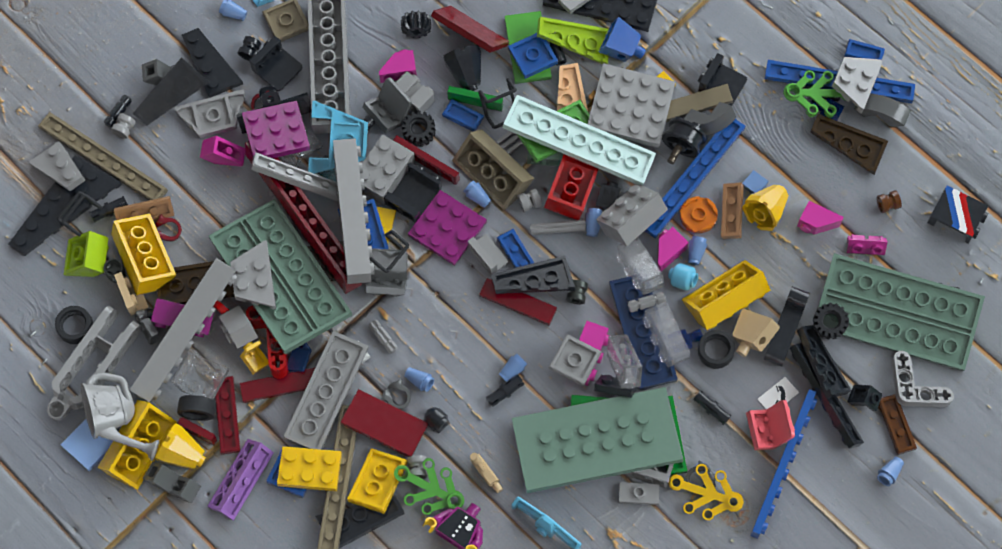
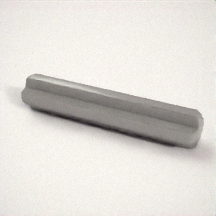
M585 220L530 224L531 235L586 230Z

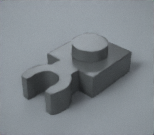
M143 309L136 311L137 316H135V319L141 325V331L149 345L156 343L159 334L158 327L154 326L155 323L153 324L150 318H147Z

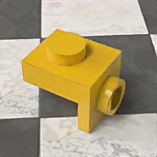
M260 340L255 343L251 341L243 347L244 351L240 355V358L253 375L269 365L268 359L259 348L262 344Z

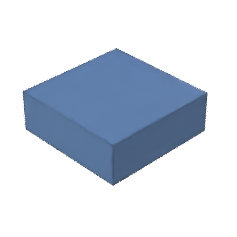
M753 170L742 184L746 190L754 194L763 190L769 181Z

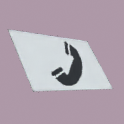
M784 377L760 396L758 400L768 409L781 400L790 401L799 392Z

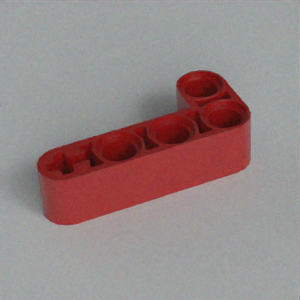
M252 305L246 310V316L253 329L266 328L268 363L271 374L276 379L284 378L288 374L287 354H284L282 349L273 351L275 348H280V346ZM256 315L259 316V317L256 318V319H253V318H252L253 316H256ZM277 361H280L279 368H277Z

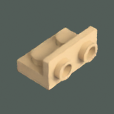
M122 272L114 275L130 315H135L136 311L141 309L147 310L149 307L144 294L136 295L129 277L124 278Z

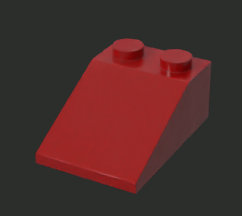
M564 154L544 208L569 218L580 220L599 168Z

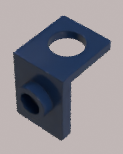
M307 342L292 350L288 361V371H305L312 352Z

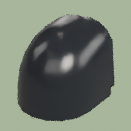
M431 407L425 413V422L428 423V426L433 431L436 430L440 433L450 424L448 415L440 408Z

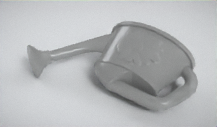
M96 373L88 379L86 384L81 383L84 411L93 439L100 436L140 449L148 454L150 461L154 460L159 447V440L153 443H143L126 437L116 430L120 426L128 425L135 413V406L127 380L115 374ZM99 380L116 382L120 384L121 389L119 385L107 386L94 384Z

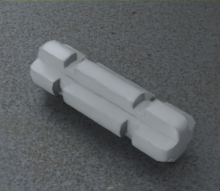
M659 292L655 296L649 295L639 298L637 301H629L628 308L630 312H635L639 308L642 310L655 306L656 303L658 305L663 304L666 299L664 293Z
M378 320L370 322L369 328L375 333L381 344L385 346L388 353L395 352L397 345L391 340L385 329L381 327Z

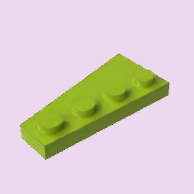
M546 17L538 19L537 37L600 64H608L609 56L598 51L609 29Z

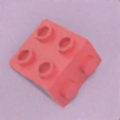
M781 400L766 410H750L746 412L754 450L776 449L795 437V429L786 400Z

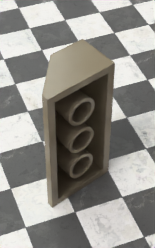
M482 129L469 133L452 159L469 178L476 183L479 182L486 194L503 210L518 199L517 195L524 193L534 179Z

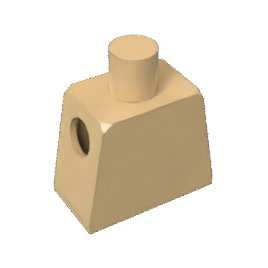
M742 309L732 334L733 338L740 344L736 353L746 357L750 349L759 352L763 351L780 327L770 317Z

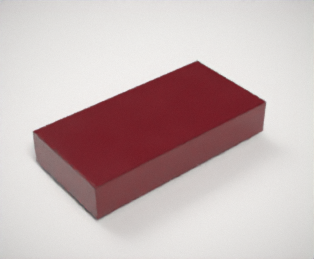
M183 417L179 419L177 424L182 426L188 433L213 446L216 444L217 438L214 433Z

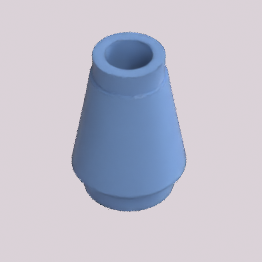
M223 0L219 9V13L222 16L244 21L248 12L232 0Z
M474 180L463 191L466 197L483 208L491 202V199L479 182L476 183Z
M587 209V213H585L586 236L598 237L600 225L596 219L602 214L601 209Z
M692 236V239L689 240V264L699 265L708 245L706 244L707 239Z
M516 353L509 358L499 375L508 382L525 370L524 367L527 363Z
M411 367L405 372L404 377L420 391L428 392L432 388L434 378L431 374Z
M894 457L878 471L877 479L885 486L894 484L904 462L899 457Z

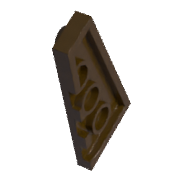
M820 114L817 115L810 132L873 175L876 173L888 143L886 139Z

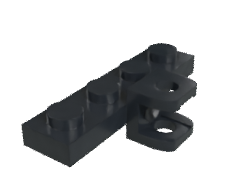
M270 85L259 89V97L263 107L256 109L297 101L301 115L312 112L307 92L280 100L275 86ZM242 113L237 114L236 117L242 134L247 133Z

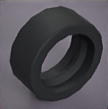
M80 306L64 308L55 319V328L58 335L69 344H79L94 324L90 314ZM73 315L82 316L86 322L85 328L79 334H67L63 328L65 320Z
M711 330L705 333L698 345V357L701 362L713 369L727 366L732 361L735 353L734 340L727 332L721 330ZM712 339L722 340L728 347L727 355L719 360L710 358L705 352L706 343Z
M181 396L178 402L177 413L179 416L191 420H212L215 416L216 402L204 396Z

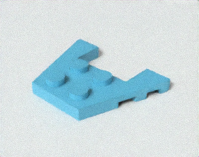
M312 101L311 118L331 119L329 158L309 157L308 172L315 174L335 168L333 140L356 139V145L360 146L361 157H358V162L364 161L366 158L368 122L317 101Z

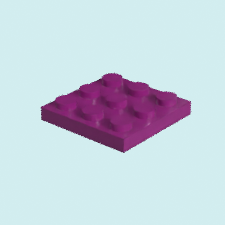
M297 101L242 113L253 157L255 153H259L270 158H276L310 150Z
M440 190L408 232V236L455 266L467 250L468 240L478 235L486 224L487 219Z

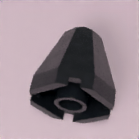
M478 45L466 46L464 50L455 49L443 55L446 67L460 87L471 91L477 90V86L481 84L480 47Z

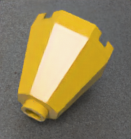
M771 185L750 195L746 199L742 210L750 223L755 222L758 224L756 226L758 229L773 231L782 216L789 195L783 186Z
M175 423L169 431L166 440L163 441L155 456V460L162 464L195 470L197 466H202L206 457L203 456L205 451L182 426Z

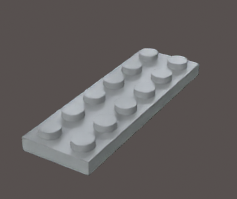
M332 332L285 432V439L308 449L322 450L368 351V345L338 332Z

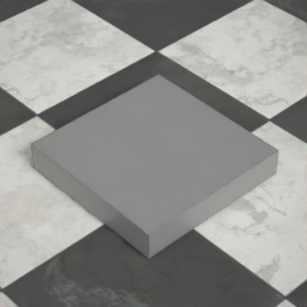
M567 334L549 369L584 387L602 351Z

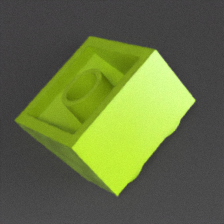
M88 231L81 234L80 237L75 236L68 239L63 275L95 277L103 274L106 254L109 249V237Z

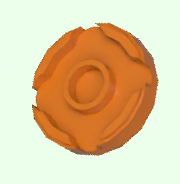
M695 196L685 201L681 207L680 220L688 231L705 233L710 231L717 222L718 210L715 204L708 198Z

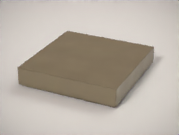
M288 0L262 11L273 36L279 38L281 42L309 31V24L297 0Z

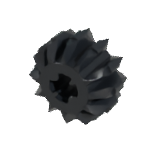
M419 10L417 12L411 11V13L406 12L401 17L402 33L406 34L407 37L412 36L413 38L427 36L431 32L430 15H427L426 12H419Z

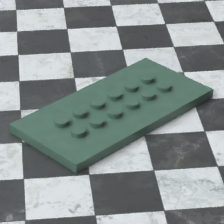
M275 199L209 235L210 241L223 261L230 267L231 261L267 240L276 309H270L269 306L259 304V306L252 305L284 354L291 352L352 316L351 310Z
M834 253L818 308L828 303L839 304L838 306L844 307V311H847L849 325L842 334L844 337L896 352L905 351L910 356L965 371L985 296ZM827 314L823 318V323L828 328H835L838 325V318L833 314Z
M666 387L634 393L632 398L618 396L512 418L527 493L683 462V455Z

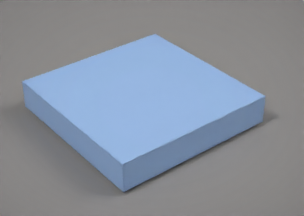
M85 419L66 438L61 446L90 472L104 457L113 441L100 436L93 439L87 419Z

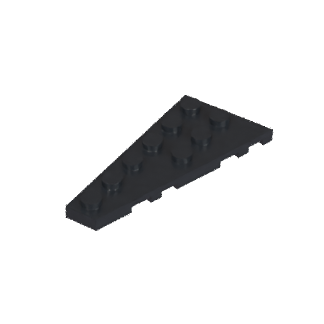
M75 155L72 160L85 181L71 191L54 182L8 245L26 256L44 243V240L50 235L60 231L59 229L64 225L58 222L57 217L78 191L89 195L97 202L101 198L104 199L108 196V193L113 189L119 188L122 185L121 182ZM79 195V197L75 200V202L71 205V207L67 210V212L63 215L61 219L65 217V215L69 212V210L73 207V205L77 202L81 195ZM84 198L66 222L69 224L89 210L92 204Z

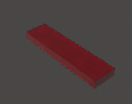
M398 135L393 139V141L414 152L416 162L452 184L457 185L460 180L459 172Z
M489 278L486 279L479 294V297L550 326L557 311L556 306L525 293L496 294L493 282Z
M315 368L305 369L304 372H291L281 379L271 376L240 383L243 403L305 391Z
M234 377L214 378L221 455L239 453L241 448Z

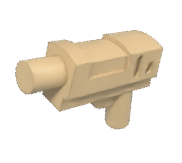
M472 453L470 455L472 464L490 488L493 487L497 494L503 490L499 483L500 480L480 454Z

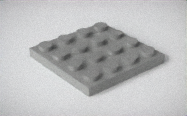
M603 63L588 125L621 139L659 148L675 81Z

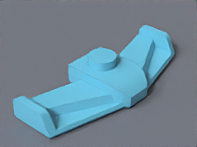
M519 496L514 500L511 505L512 509L518 508L535 519L536 531L544 537L549 536L550 538L555 534L570 548L581 549V542L548 515Z

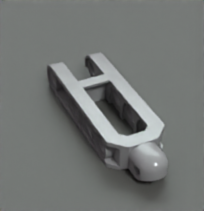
M107 306L51 382L54 397L48 404L47 412L53 420L61 421L67 417L71 410L84 408L81 393L78 396L70 397L66 394V388L94 349L97 347L108 354L103 362L98 364V369L94 374H111L141 331L140 324L132 320L126 330L121 332L115 342L111 344L103 339V337L116 320L118 311L110 306ZM99 380L94 385H103L105 381Z

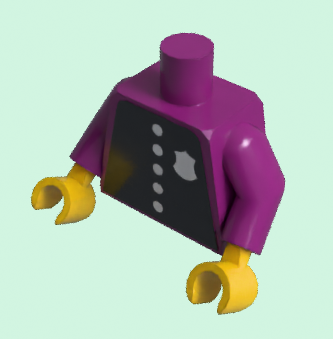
M471 503L466 511L457 506L455 509L450 508L438 513L434 517H428L422 525L423 527L425 525L430 526L429 533H432L436 527V534L458 549H479L483 544L481 522L475 518L481 509L474 503Z

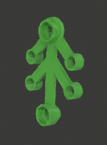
M811 70L806 71L797 83L785 86L783 90L784 97L792 102L797 101L806 109V114L809 117L816 116L818 107L808 102L804 97L813 99L824 109V114L830 118L835 115L837 109L822 97H841L845 100L842 94L838 93L835 89H821L825 84L832 81L833 73L830 71L823 72L821 78L810 89L802 88L807 83L813 82L815 73Z
M431 458L424 459L422 463L427 471L430 483L410 473L405 465H398L394 469V476L398 481L408 480L425 489V491L416 494L407 493L404 496L406 505L412 506L415 502L434 496L443 499L432 504L429 502L423 503L421 510L425 515H430L433 511L445 507L455 509L457 506L460 508L463 506L464 496L461 492L455 490L450 468L443 467L440 470V476L445 480L447 492L439 486L434 470L435 463ZM431 461L432 466L429 468L425 467V462ZM404 469L405 475L399 476L398 471ZM449 470V476L444 477L442 475L443 471ZM408 496L413 497L411 503L406 502ZM457 497V503H451V498ZM426 505L431 506L429 512L424 511Z

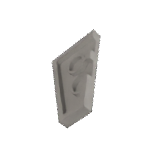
M60 141L28 162L32 167L49 176L69 191L85 181Z

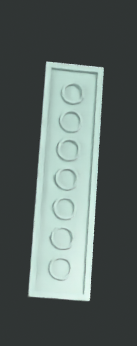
M519 95L516 96L502 127L636 185L644 184L656 153Z

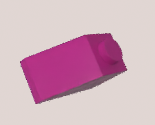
M404 49L395 52L379 71L380 83H384L389 77L393 81H397L406 72L417 76L413 50Z
M218 136L202 141L200 158L213 164L243 166L245 148Z
M809 201L799 219L797 227L805 233L818 234L840 227L844 217Z
M674 227L664 230L659 235L657 271L659 273L688 249L689 242Z

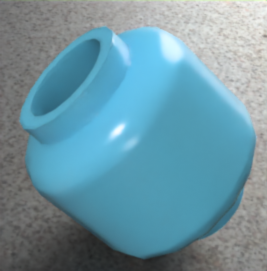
M679 263L670 269L668 278L673 287L688 291L696 286L698 273H696L694 267Z

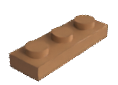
M742 182L723 184L722 239L742 237L744 188Z
M170 196L114 208L116 220L150 214L153 220H158L160 214L163 217L175 216Z

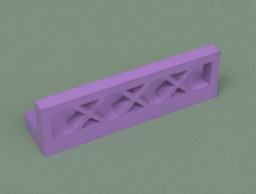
M247 439L207 507L220 512L228 519L234 521L274 452L260 442Z

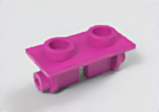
M851 234V236H847V253L885 255L888 241L883 236H868V239H865L864 235Z

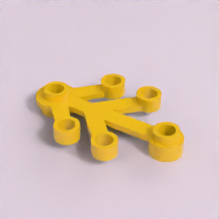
M704 464L697 465L696 473L702 478L706 488L686 482L680 475H673L669 479L668 483L671 489L675 491L685 489L703 496L693 502L684 504L683 510L687 514H692L695 509L713 500L723 503L712 509H705L702 513L705 520H712L715 515L725 510L731 512L739 511L743 506V497L739 493L732 491L726 479L727 475L722 470L715 473V479L721 483L725 494L716 491L707 473V466ZM700 466L705 467V473L700 474L698 468ZM721 472L724 474L725 477L723 480L717 479L718 473ZM674 479L680 480L679 486L676 487L673 485L672 482ZM731 498L737 499L738 502L735 506L730 504ZM687 504L693 506L691 512L686 511L685 507ZM705 511H711L712 517L706 518L704 515Z

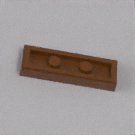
M896 394L881 398L879 408L897 455L916 450L917 446L901 404L897 402Z

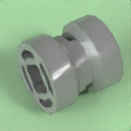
M120 113L117 118V124L112 126L111 131L118 137L127 139L130 134L129 130L134 127L136 121L132 117Z
M536 189L530 190L527 194L517 195L523 212L529 211L532 207L538 208L542 206Z
M408 457L410 473L422 479L428 478L427 471L422 465L423 460L427 457Z

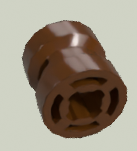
M896 190L889 192L888 195H877L876 200L881 213L889 212L892 208L896 210L902 207L901 198Z

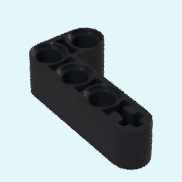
M791 287L777 324L780 328L771 339L764 357L765 361L783 366L808 301L809 292Z

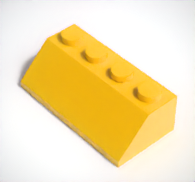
M150 214L115 220L113 222L111 235L136 295L154 292L176 277L174 268Z
M744 260L684 297L682 301L698 324L709 330L716 327L724 319L732 317L740 309L746 308L756 299L762 298L771 289L763 271Z
M137 400L134 404L135 413L128 425L121 426L119 433L143 443H153L159 440L158 453L163 441L166 440L169 431L177 421L151 403ZM113 441L97 468L112 478L138 490L144 480V475L151 463L155 461V458L150 461L148 454L142 450Z

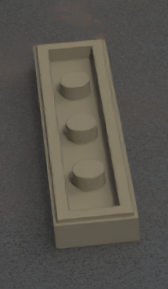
M728 84L671 100L666 122H669L675 116L686 117L691 109L703 112L715 108L719 102L725 104L733 103Z

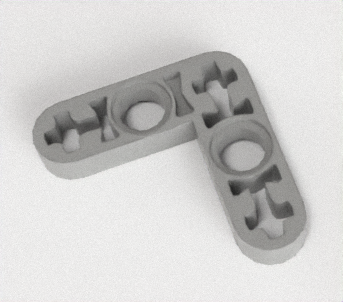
M905 351L895 353L891 364L895 394L899 404L918 407H947L954 399L951 389L947 387L915 386L910 355ZM899 358H901L902 361H905L903 365L901 364V361L898 360ZM899 375H906L908 382H902L899 379ZM920 393L928 394L930 400H923Z

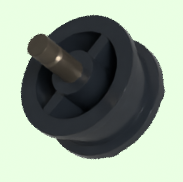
M675 116V118L669 121L668 131L662 134L664 144L673 150L667 160L668 163L673 165L679 154L690 158H695L699 155L700 145L704 144L707 140V136L701 130L702 126L696 122L691 123L679 116Z

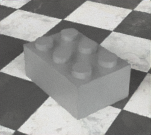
M382 134L362 163L363 173H360V179L364 178L365 190H362V193L385 205V195L388 192H394L408 173V164L415 163L414 152Z
M635 184L607 210L603 211L596 220L607 237L628 246L668 209L658 192L643 185Z

